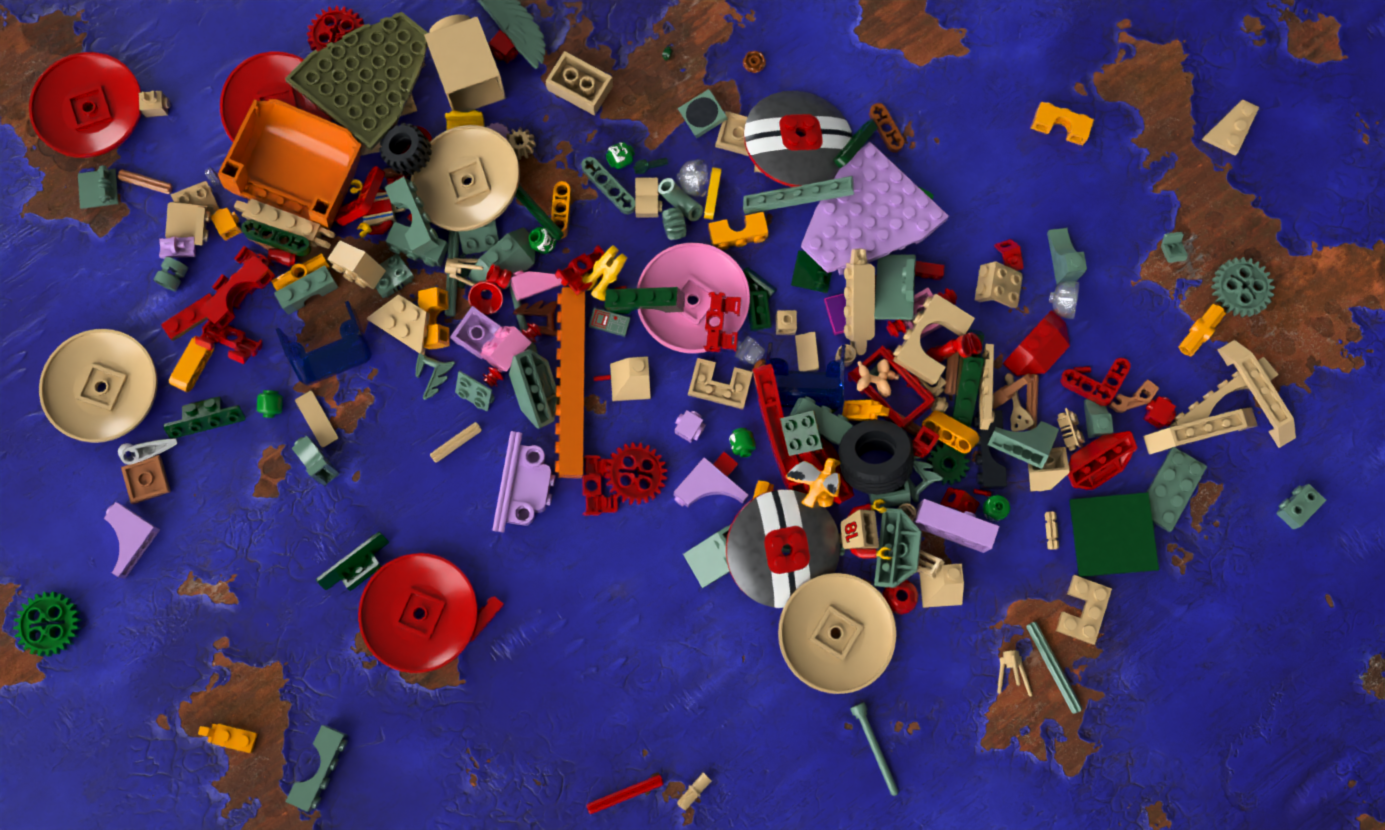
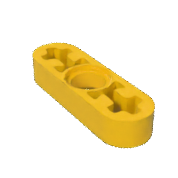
M712 167L704 219L713 220L722 170L720 168Z

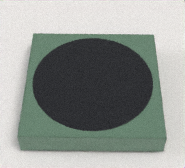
M709 89L678 108L696 139L728 119Z

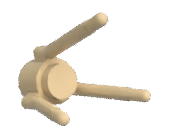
M447 258L445 273L450 274L449 278H454L473 286L476 283L457 275V273L461 274L462 268L483 270V266L463 264L477 263L479 259Z
M1019 651L1003 652V658H1000L998 694L1002 691L1004 668L1006 665L1007 668H1013L1017 685H1020L1019 667L1028 695L1032 696Z

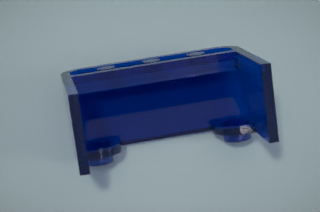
M346 301L345 304L351 319L343 322L340 326L342 339L307 353L300 343H290L287 335L280 328L276 329L284 353L297 378L304 385H312L367 363L371 359V349L356 311L349 301Z
M769 342L766 365L771 364L773 367L781 407H794L798 398L805 399V397L815 400V405L819 407L823 405L830 409H838L843 406L846 345L842 344L841 359L830 361L827 364L826 372L789 371L787 361L781 358H773V342Z

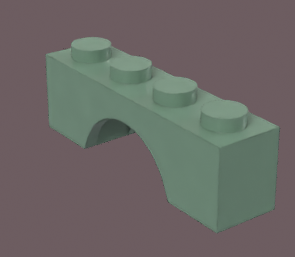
M402 177L386 186L385 190L391 203L399 209H410L412 213V224L405 234L411 251L421 256L439 246L436 240L438 235L430 226L431 219L424 212V203L416 193L418 189L415 183Z
M327 725L321 726L313 743L320 754L319 770L310 780L294 783L286 800L287 803L307 812L313 811V808L316 809L321 801L320 793L322 789L325 790L330 782L328 776L331 770L334 771L339 762L337 757L340 751H344L348 740H346L347 734Z

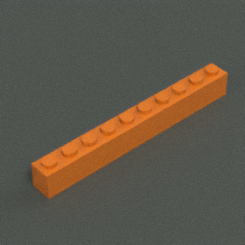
M562 287L561 293L557 294V304L560 305V311H557V323H560V330H557L556 340L560 341V348L556 350V360H560V367H556V378H559V385H556V397H559V404H556L555 415L559 416V423L555 424V434H558L559 438L558 442H555V453H558V461H555V472L558 473V478H582L585 291L577 296L571 287Z

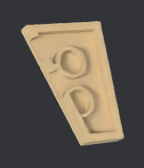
M1242 99L1202 140L1236 155L1259 107Z

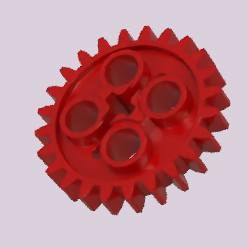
M338 5L335 7V10L328 7V12H325L323 9L321 10V16L315 14L317 20L311 19L313 25L308 26L311 32H307L309 38L307 41L311 45L312 51L316 50L318 52L326 48V44L330 42L335 43L343 39L342 36L365 24L363 19L359 17V14H354L352 9L347 12L345 6L341 10H339Z
M632 442L630 448L627 444H624L623 450L619 447L616 449L618 454L612 452L611 457L614 460H607V463L611 466L604 468V470L609 472L604 478L610 479L606 486L612 485L613 488L609 492L616 491L615 498L622 496L623 503L626 499H629V505H632L634 500H636L637 505L641 504V500L646 504L648 503V497L654 500V493L657 495L661 493L658 488L665 487L661 482L667 479V477L662 475L667 472V469H662L665 462H659L661 455H654L656 449L651 452L649 451L650 445H647L644 449L641 442L638 447ZM623 459H630L632 461V466H625L623 463ZM648 462L651 465V469L645 470L642 463ZM621 469L623 471L630 473H620L619 470ZM634 470H637V474H641V475H639V476L636 478V477H635V474L632 473V472H633ZM621 477H626L629 480L628 486L621 484ZM641 480L646 481L648 489H642L639 482Z

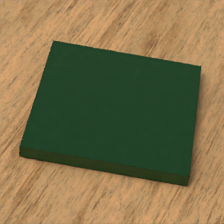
M1149 492L1069 500L1079 577L1159 570Z

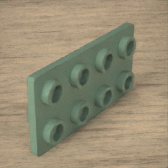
M887 255L878 259L875 319H913L916 255Z

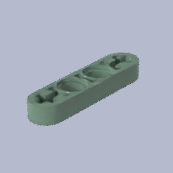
M585 158L581 164L583 173L622 213H633L636 208L634 198L595 158ZM586 164H593V168L596 171V173L594 174V171L591 168L587 169ZM600 175H605L608 180L605 183H599L597 178ZM612 188H618L620 190V194L618 196H612L610 195V190ZM622 197L626 203L631 202V208H624V202L621 200Z

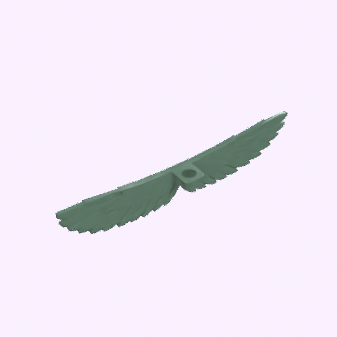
M477 0L503 33L507 35L519 53L535 69L538 68L539 62L542 64L544 61L543 56L546 54L544 49L546 45L542 40L544 36L539 31L540 27L533 22V17L527 12V9L521 6V3L517 0Z

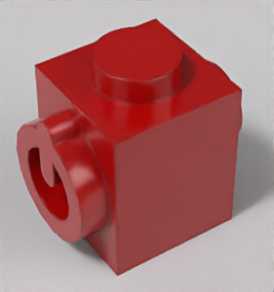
M501 30L488 43L494 57L499 61L503 60L508 64L511 59H515L518 55L516 47Z
M1159 396L1147 404L1145 408L1147 412L1143 419L1158 429L1163 426L1168 427L1176 416L1177 411L1174 410L1176 406L1172 404L1170 399Z
M923 425L912 440L914 456L925 457L940 436Z

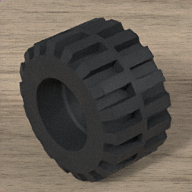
M401 123L400 126L398 124L395 125L393 129L390 128L388 130V133L383 136L384 139L380 141L382 147L379 148L382 159L398 174L401 173L404 176H407V174L414 175V172L418 173L422 167L425 168L427 166L426 162H429L431 159L429 155H432L431 143L412 124L408 123L406 125ZM411 145L407 152L401 154L406 146Z

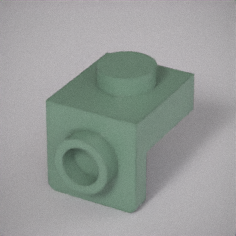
M1182 232L1164 234L1161 249L1168 263L1187 260L1188 254L1182 244Z

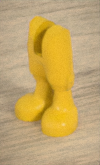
M614 245L595 262L591 274L587 273L582 276L583 282H592L591 287L587 290H592L591 295L602 301H605L606 289H608L609 283L617 280V276L627 260L623 253L614 259L619 251ZM603 274L602 280L596 286V284L598 283V278L600 277V275Z

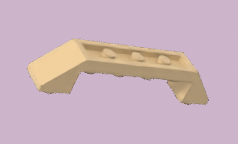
M1235 340L1218 349L1227 366L1235 365L1274 427L1268 432L1278 448L1295 439L1294 418L1253 353Z
M1244 408L1170 427L1143 437L1150 455L1176 446L1237 430L1253 428L1258 425L1252 408Z

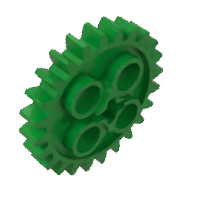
M43 592L42 596L35 594V600L28 598V605L21 604L24 610L17 611L20 618L14 619L15 622L19 623L18 626L13 627V629L19 630L15 637L22 638L18 644H25L23 650H30V654L36 655L38 653V656L42 657L45 654L52 657L53 652L59 655L60 649L68 650L66 644L73 645L74 642L71 638L78 637L75 630L81 629V627L76 626V623L82 621V619L76 618L81 613L77 610L74 611L77 604H70L71 598H65L64 594L57 595V592H51V594ZM59 608L60 614L58 617H55V610ZM39 611L40 617L35 620V613ZM65 620L64 624H50L46 625V627H30L32 624H46L49 623V621L59 622ZM60 628L61 634L59 637H56L55 632ZM38 631H40L41 637L38 640H36L35 635Z

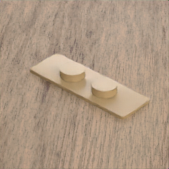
M312 391L295 399L322 448L338 439L335 430Z

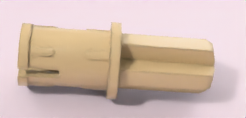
M702 772L699 778L691 786H688L689 789L677 801V804L683 810H686L698 796L701 797V792L712 781Z

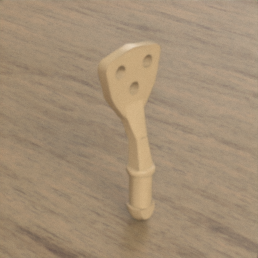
M1010 373L1005 375L1007 386L1014 383V377ZM1018 391L1013 393L1015 396L1012 397L1014 408L1010 418L1011 430L1021 431L1033 426L1035 421L1030 413L1022 408L1019 402Z

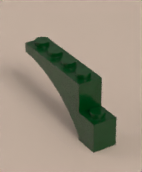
M968 329L966 334L974 333L977 335L983 346L984 334L982 331ZM981 353L977 355L972 354L968 358H963L959 354L952 418L971 428L984 361Z

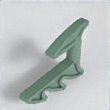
M419 353L416 363L417 378L420 377L425 364L435 367L423 395V399L427 400L439 392L437 388H433L448 379V376H439L450 371L455 362H440Z
M914 456V469L923 481L915 486L909 478L908 484L914 502H919V494L935 481H941L944 478L935 472L926 471L925 468H933V465L916 461L920 457Z

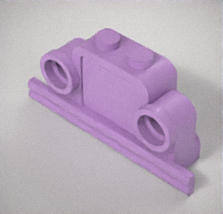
M510 432L492 531L504 533L506 523L523 526L529 525L535 518L534 512L542 513L546 510L547 505H551L552 494H549L550 486L554 487L555 475H552L550 467L544 464L545 455L539 446L520 445L522 433Z

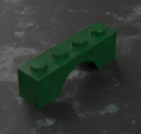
M678 287L606 289L605 309L615 314H630L631 311L636 309H654L666 313L684 312L685 293Z

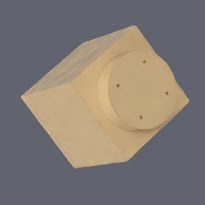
M467 15L448 16L436 22L431 27L429 33L424 34L452 111L469 112L506 99L499 71L478 16L470 18Z

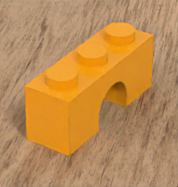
M1041 102L1036 110L1031 129L1048 134L1054 124H1061L1067 129L1066 140L1083 146L1089 137L1094 119L1089 118L1085 114L1074 113L1067 108L1056 107L1052 103Z
M764 212L745 215V228L738 232L730 229L727 219L709 223L708 230L712 246L723 251L730 246L742 247L749 242L761 243L768 238L769 232Z
M438 287L418 291L419 307L430 313L427 325L428 333L427 337H424L423 348L433 350L450 346L449 328L437 324L439 313L449 310L448 291Z

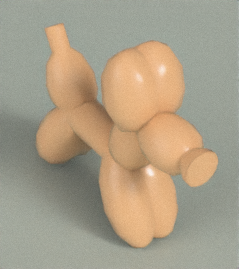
M886 359L878 362V376L871 375L869 370L862 365L861 361L857 362L859 374L862 377L857 383V390H864L871 382L876 384L877 390L882 397L887 398L890 396L891 388L886 380H898L899 374H895L894 371L890 370L889 362Z

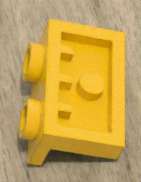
M471 110L469 112L451 111L450 113H445L447 130L465 125L484 127L482 112Z

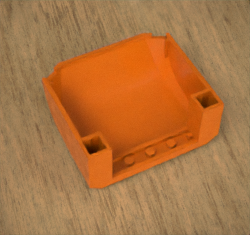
M269 99V101L254 100L218 172V176L222 186L233 194L248 200L254 199L318 223L322 228L330 230L349 190L350 183L355 176L362 145L352 136L348 129L277 99Z

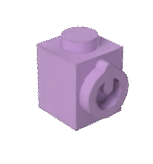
M686 410L684 415L681 413L675 422L678 424L675 428V434L690 443L693 439L697 441L706 426L703 424L702 416L695 411L689 412Z

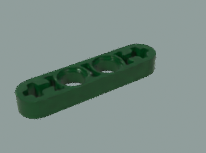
M873 119L864 123L833 159L838 168H842L849 163L876 131L878 125Z
M247 220L242 224V232L248 239L298 256H306L311 252V244L303 236L255 220ZM266 232L273 233V235L270 238H263V235ZM282 238H290L287 244H280Z

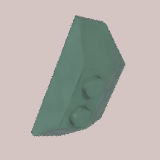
M524 227L507 233L479 258L475 265L483 266V270L472 269L468 275L471 281L477 283L486 280L488 270L492 264L500 266L502 270L507 269L512 274L521 270L525 273L535 264L536 252L529 245L530 233ZM510 282L508 283L506 288L500 287V289H507L510 286Z
M531 349L513 356L509 376L521 411L538 429L554 422L555 408L559 397H556V384L548 360Z
M886 508L887 511L882 513L878 550L883 547L890 548L891 550L884 552V556L892 558L886 560L877 556L874 586L895 588L918 571L922 532L902 509Z

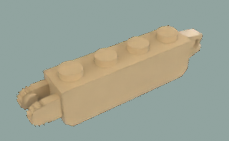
M254 199L248 200V203L237 200L234 208L242 212V217H245L247 220H255L303 236L308 239L313 247L319 245L329 249L331 244L321 240V237L324 235L334 238L336 235L332 231L322 228L318 223Z
M855 248L852 249L850 263H846L844 277L846 279V287L844 289L846 325L844 326V334L850 340V345L854 347L856 354L864 355L867 350V340H871L875 336V267L867 263L866 249Z

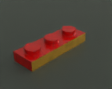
M210 293L161 324L170 340H176L208 319L199 310L206 301L213 297Z

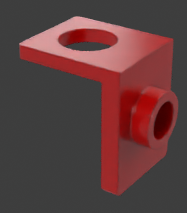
M1009 239L994 244V248L1002 253L1005 266L1016 271L1024 269L1021 248L1016 242Z
M948 488L940 504L957 509L962 513L966 511L975 514L980 503L966 491ZM956 494L955 500L949 503V496Z

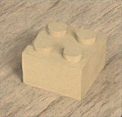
M342 241L338 242L327 259L333 264V269L339 273H344L343 277L350 282L355 280V283L363 288L367 286L374 289L386 271L366 252Z

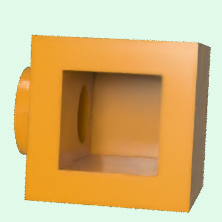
M228 208L219 209L210 216L220 236L225 241L242 233L238 225L240 220L235 212L231 213Z

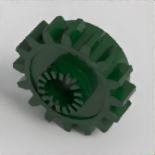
M945 443L942 445V449L936 446L935 451L929 453L932 458H928L927 462L933 465V468L926 469L944 478L941 480L943 486L946 482L952 486L954 480L959 483L961 478L967 476L964 472L969 470V467L965 466V464L970 461L969 459H964L967 453L961 454L958 450L950 446L947 447ZM944 461H949L952 464V468H946Z

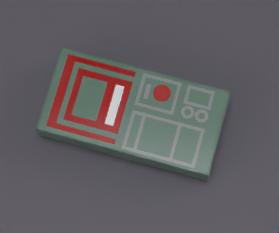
M594 308L589 327L625 337L631 319Z

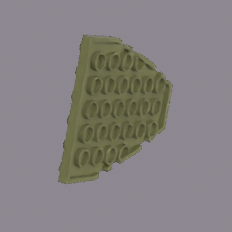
M403 12L396 13L392 17L380 19L379 23L363 25L342 36L343 39L335 43L330 42L326 44L327 47L318 52L316 50L311 52L285 80L336 123L348 129L352 136L372 150L383 139V136L388 133V130L394 128L402 114L421 72L428 47L424 34L428 32Z

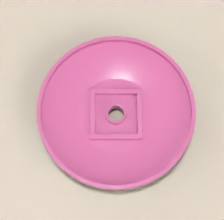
M683 243L669 247L656 255L647 264L640 276L637 288L678 287L685 293L684 312L666 313L654 309H637L641 322L648 333L659 343L672 350L684 353L707 352L703 346H707L708 332L705 331L706 313L710 311L711 304L709 292H715L716 294L723 292L726 298L741 297L740 316H737L734 312L725 314L723 331H726V334L738 332L747 317L750 293L745 274L732 257L716 247L702 243ZM690 296H695L698 298V302L692 305L688 303L687 299ZM713 317L710 320L711 326H718L720 324V319L717 317Z

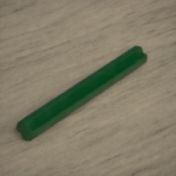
M518 185L515 194L517 199L555 240H561L564 236L561 229L529 194Z

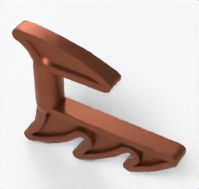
M543 300L536 302L528 309H526L528 303H525L514 310V315L547 317V326H539L541 328L540 333L547 336H557V331L554 328V313L558 305L557 301L550 302L541 309L539 307L543 304Z

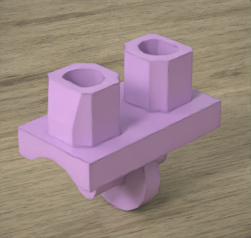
M171 237L159 239V257L161 259L165 257H195V238Z

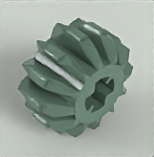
M669 208L663 211L662 219L667 237L670 240H678L685 237L686 224L682 211L679 208Z

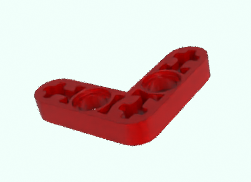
M377 166L373 167L367 175L358 199L341 207L334 220L344 226L365 215L373 205L385 172Z
M1125 358L1116 359L1102 383L1072 369H1067L1062 373L1060 382L1065 388L1101 406H1108L1126 378L1131 364ZM1123 365L1124 368L1121 370L1120 374L1116 373L1119 366ZM1069 376L1072 377V380L1070 382L1067 381V378ZM1108 379H1116L1118 385H1110ZM1089 384L1092 387V390L1085 391L1083 390L1082 385ZM1106 394L1107 397L1102 399V395Z

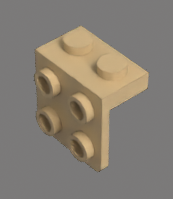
M178 202L168 203L166 238L194 237V245L202 246L205 244L209 236V230H206V222L209 223L210 211H207L208 206Z
M998 262L980 265L975 301L985 302L994 300L1010 308H1017L1023 277L1022 273Z

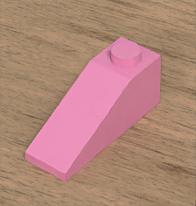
M523 270L513 273V277L509 281L517 301L562 285V280L560 278L557 279L555 274L531 271L524 273Z

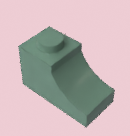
M1085 399L1084 409L1088 438L1112 434V416L1108 413L1106 406H1101L1089 399Z

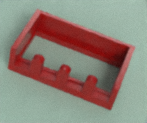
M882 345L881 348L862 362V365L868 368L882 356L925 402L905 419H902L870 384L859 392L861 394L865 393L871 400L880 402V405L890 408L888 416H884L885 420L888 422L891 420L894 424L905 430L933 406L934 396L931 391L925 390L920 385L921 382L915 375L912 376L908 370L893 361L895 357L893 352ZM859 366L848 373L849 382L853 380L857 384L860 378H862L859 374Z

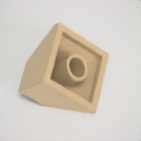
M648 357L627 358L610 364L613 401L651 399Z
M1066 447L1052 448L1042 469L1028 463L1031 491L1051 490L1069 474Z
M962 564L941 565L939 567L941 570L936 572L937 576L935 579L919 572L923 608L962 605L964 589Z

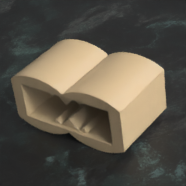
M636 178V218L658 217V212H662V201H658V194H660L658 191L660 184L658 183V178Z

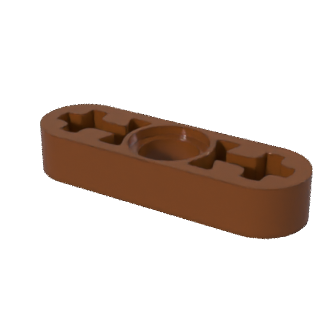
M873 104L869 111V117L878 125L877 131L887 149L893 153L901 151L904 145V138L883 104ZM875 110L881 111V115L874 114ZM889 124L892 130L885 132L881 126ZM893 139L895 142H899L898 146L892 145Z

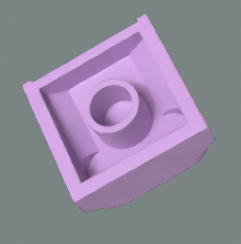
M472 306L450 338L456 344L461 345L482 359L483 357L480 353L483 351V345L493 340L495 337L494 333L501 326Z

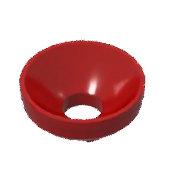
M484 280L472 286L468 294V301L471 307L473 306L484 315H489L500 309L503 303V294L497 284ZM483 290H490L492 297L485 299L482 297L481 292Z
M908 580L903 581L895 588L884 587L882 593L894 614L909 613L915 608L918 601L917 589ZM898 590L906 591L907 599L905 601L897 599L896 593Z

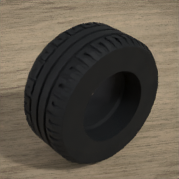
M868 420L859 423L849 429L840 441V470L845 481L856 490L867 494H886L904 485L912 474L914 467L912 440L904 429L892 422ZM872 450H883L893 456L890 460L881 464H870L860 459L863 454Z

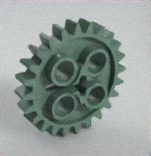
M1236 257L1232 262L1228 260L1225 262V265L1222 264L1219 267L1220 270L1214 273L1216 276L1212 281L1215 284L1211 288L1216 289V291L1212 295L1219 297L1215 302H1222L1220 307H1227L1226 313L1232 310L1233 316L1240 313L1241 318L1245 317L1246 314L1251 317L1254 313L1256 315L1259 314L1261 310L1263 311L1267 308L1266 305L1271 303L1269 298L1273 297L1274 294L1269 291H1272L1275 287L1269 284L1274 280L1267 278L1270 272H1263L1266 268L1265 266L1258 267L1259 261L1252 264V258L1246 262L1245 257H1242L1240 260ZM1240 272L1244 273L1245 278L1240 275ZM1227 284L1232 286V290L1227 287ZM1253 285H1256L1259 291L1255 290ZM1240 297H1243L1246 303H1243Z

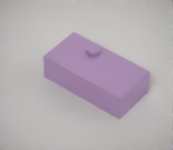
M923 499L918 504L916 518L913 520L915 525L922 531L982 553L992 549L999 529L997 525L975 518L976 515L966 511L962 513Z

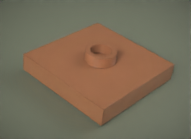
M160 455L121 467L131 504L171 492Z

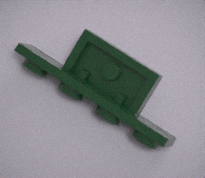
M219 396L183 405L182 419L163 425V428L169 439H175L245 421V415L239 405L223 409V401Z
M380 531L346 557L339 560L330 569L322 573L316 579L317 583L325 590H328L338 581L342 580L346 588L352 591L382 567L374 554L386 546L389 541Z

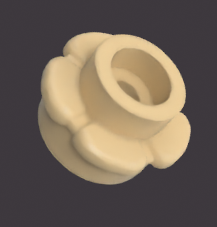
M937 396L934 399L931 410L944 413L948 407L946 398Z

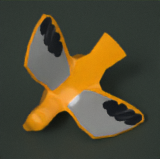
M828 458L823 471L818 470L813 464L803 461L789 471L786 475L787 479L810 486L809 493L801 502L802 504L814 508L816 501H818L821 507H829L833 504V499L838 497L840 490V474L835 473V468L837 465H840V461Z

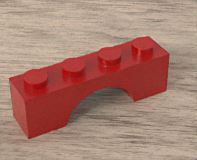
M253 255L230 277V280L224 286L217 290L210 300L203 304L199 311L218 328L223 330L235 318L233 304L236 297L248 288L263 289L275 277V274Z

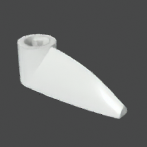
M163 439L136 445L124 443L119 447L118 455L123 463L128 465L135 464L175 446L177 441L176 439ZM130 451L131 456L127 457L126 452Z

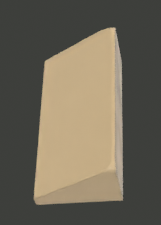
M815 332L796 335L799 373L818 371L819 363Z

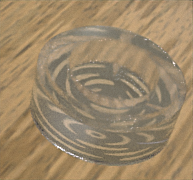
M212 167L205 170L206 176L214 186L221 183L217 172Z

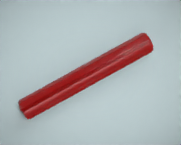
M657 775L587 804L588 812L590 814L596 813L663 785L662 777Z

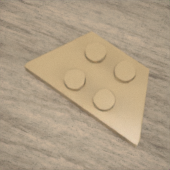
M397 295L368 316L367 320L418 353L425 354L426 349L423 348L424 337H427L428 333L427 325L430 313L403 296Z

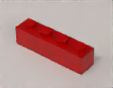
M916 261L915 277L919 276L923 279L933 278L936 281L941 280L944 275L945 265Z
M495 596L493 598L490 597L487 600L488 604L485 607H481L478 611L476 628L470 642L477 638L505 605Z

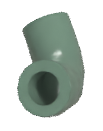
M666 178L660 182L658 186L659 193L674 208H679L682 214L690 221H696L701 217L703 207L685 193L673 179Z

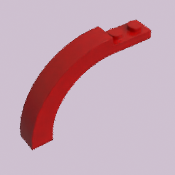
M771 364L754 368L752 371L759 397L758 402L782 480L787 490H795L808 495V484L791 481L786 477L789 471L799 464L796 455L789 456L780 421V418H783L784 415L773 367Z

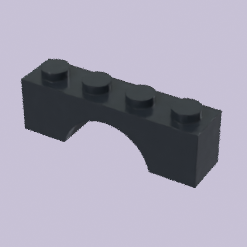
M992 410L995 412L994 422L990 423L988 430L980 429V411L973 417V427L976 428V432L979 435V442L975 445L978 454L975 455V464L979 467V473L976 474V482L980 484V490L1004 489L1007 487L1006 467L998 464L992 458L988 445L995 428L1003 429L1002 410Z

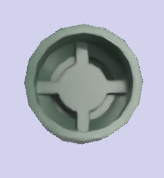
M165 257L161 264L162 270L156 273L153 281L176 292L181 284L180 278H184L189 268L173 258ZM168 270L175 272L176 275L168 273Z

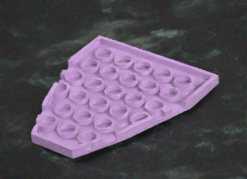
M869 142L856 153L849 163L839 169L834 178L853 176L854 195L820 201L813 214L801 248L827 273L833 272L839 268H846V263H850L852 249H866L867 263L889 255L894 250H902L907 245L922 242L947 221L949 216Z

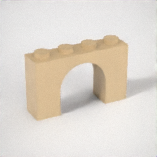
M938 294L926 298L922 305L925 308L922 313L918 312L915 316L913 328L906 331L903 336L905 341L902 346L898 345L893 353L895 355L893 359L895 363L930 385L938 381L945 366L926 355L920 344V336L923 329L929 324H940L958 336L966 334L975 319Z

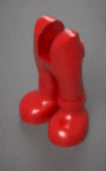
M968 333L950 340L943 346L932 347L925 354L937 362L944 361L957 352L961 357L968 358L972 354H980L982 352V344L977 335Z

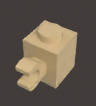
M162 91L139 93V110H141L145 117L168 116L170 100Z

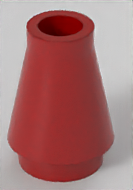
M269 249L268 260L290 267V265H295L296 255L280 249Z

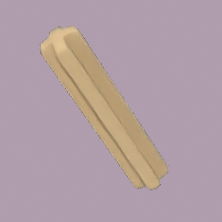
M474 422L433 451L430 456L434 462L440 461L480 433L481 428L478 423Z

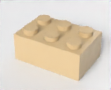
M564 51L546 79L548 91L595 116L613 87L612 76Z

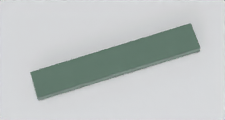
M853 176L746 195L743 198V211L745 214L854 195Z

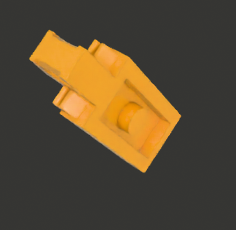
M874 400L844 401L842 416L848 418V421L877 420L878 416H888L890 408H886L880 405V402Z
M212 724V728L200 726L198 732L199 735L209 737L207 742L247 753H253L258 733L223 724Z

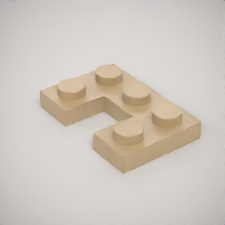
M697 358L688 396L743 409L753 372L734 367L730 385L712 381L716 362Z
M1074 575L1067 594L1084 600V608L1080 618L1061 612L1056 631L1094 645L1112 589Z

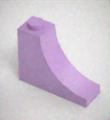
M705 458L700 461L674 491V500L682 507L684 505L689 507L698 499L709 495L730 496L742 504L748 498L746 492Z
M115 502L114 505L107 509V515L104 519L114 528L119 540V558L112 573L117 577L126 579L160 529L124 505Z

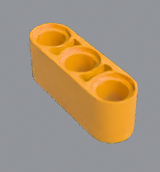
M560 181L554 186L551 220L557 226H564L561 230L564 233L562 238L566 237L569 232L572 198L570 186L564 181ZM561 190L567 191V193L564 195L558 194V192ZM563 207L566 209L562 213L557 212L558 208Z
M196 336L189 342L169 379L170 385L185 392L192 390L214 351V348L209 350L196 345Z
M933 411L922 422V426L924 425L940 436L938 440L961 453L970 452L979 442V435L975 430L940 411Z

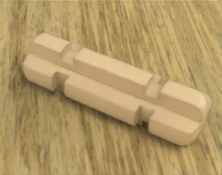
M1053 511L1045 513V521H1047L1045 523L1047 539H1049L1047 547L1050 550L1059 548V541L1057 540L1058 528L1057 522H1055L1057 517L1056 512Z

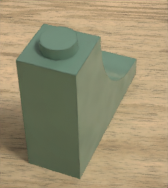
M1067 228L1049 230L1047 234L1056 285L1076 283L1087 270L1084 251L1076 252L1070 241Z
M1043 421L1036 428L1025 432H1013L996 427L988 445L1042 469L1051 452L1059 429Z
M308 436L305 438L301 437L294 443L295 446L292 447V450L307 468V473L323 486H326L340 474Z

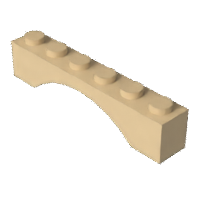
M1265 357L1257 360L1270 381L1279 375ZM1236 371L1231 375L1233 377L1232 380L1229 382L1227 379L1217 385L1219 389L1216 392L1211 390L1203 396L1204 400L1201 403L1196 401L1188 407L1190 411L1186 414L1183 412L1178 414L1174 418L1175 422L1170 426L1174 427L1208 418L1212 409L1222 397L1237 390L1249 389L1240 373Z

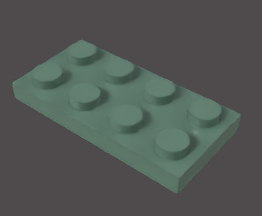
M1175 447L1169 450L1146 492H1149L1153 523L1168 532L1173 530L1207 468L1203 463Z

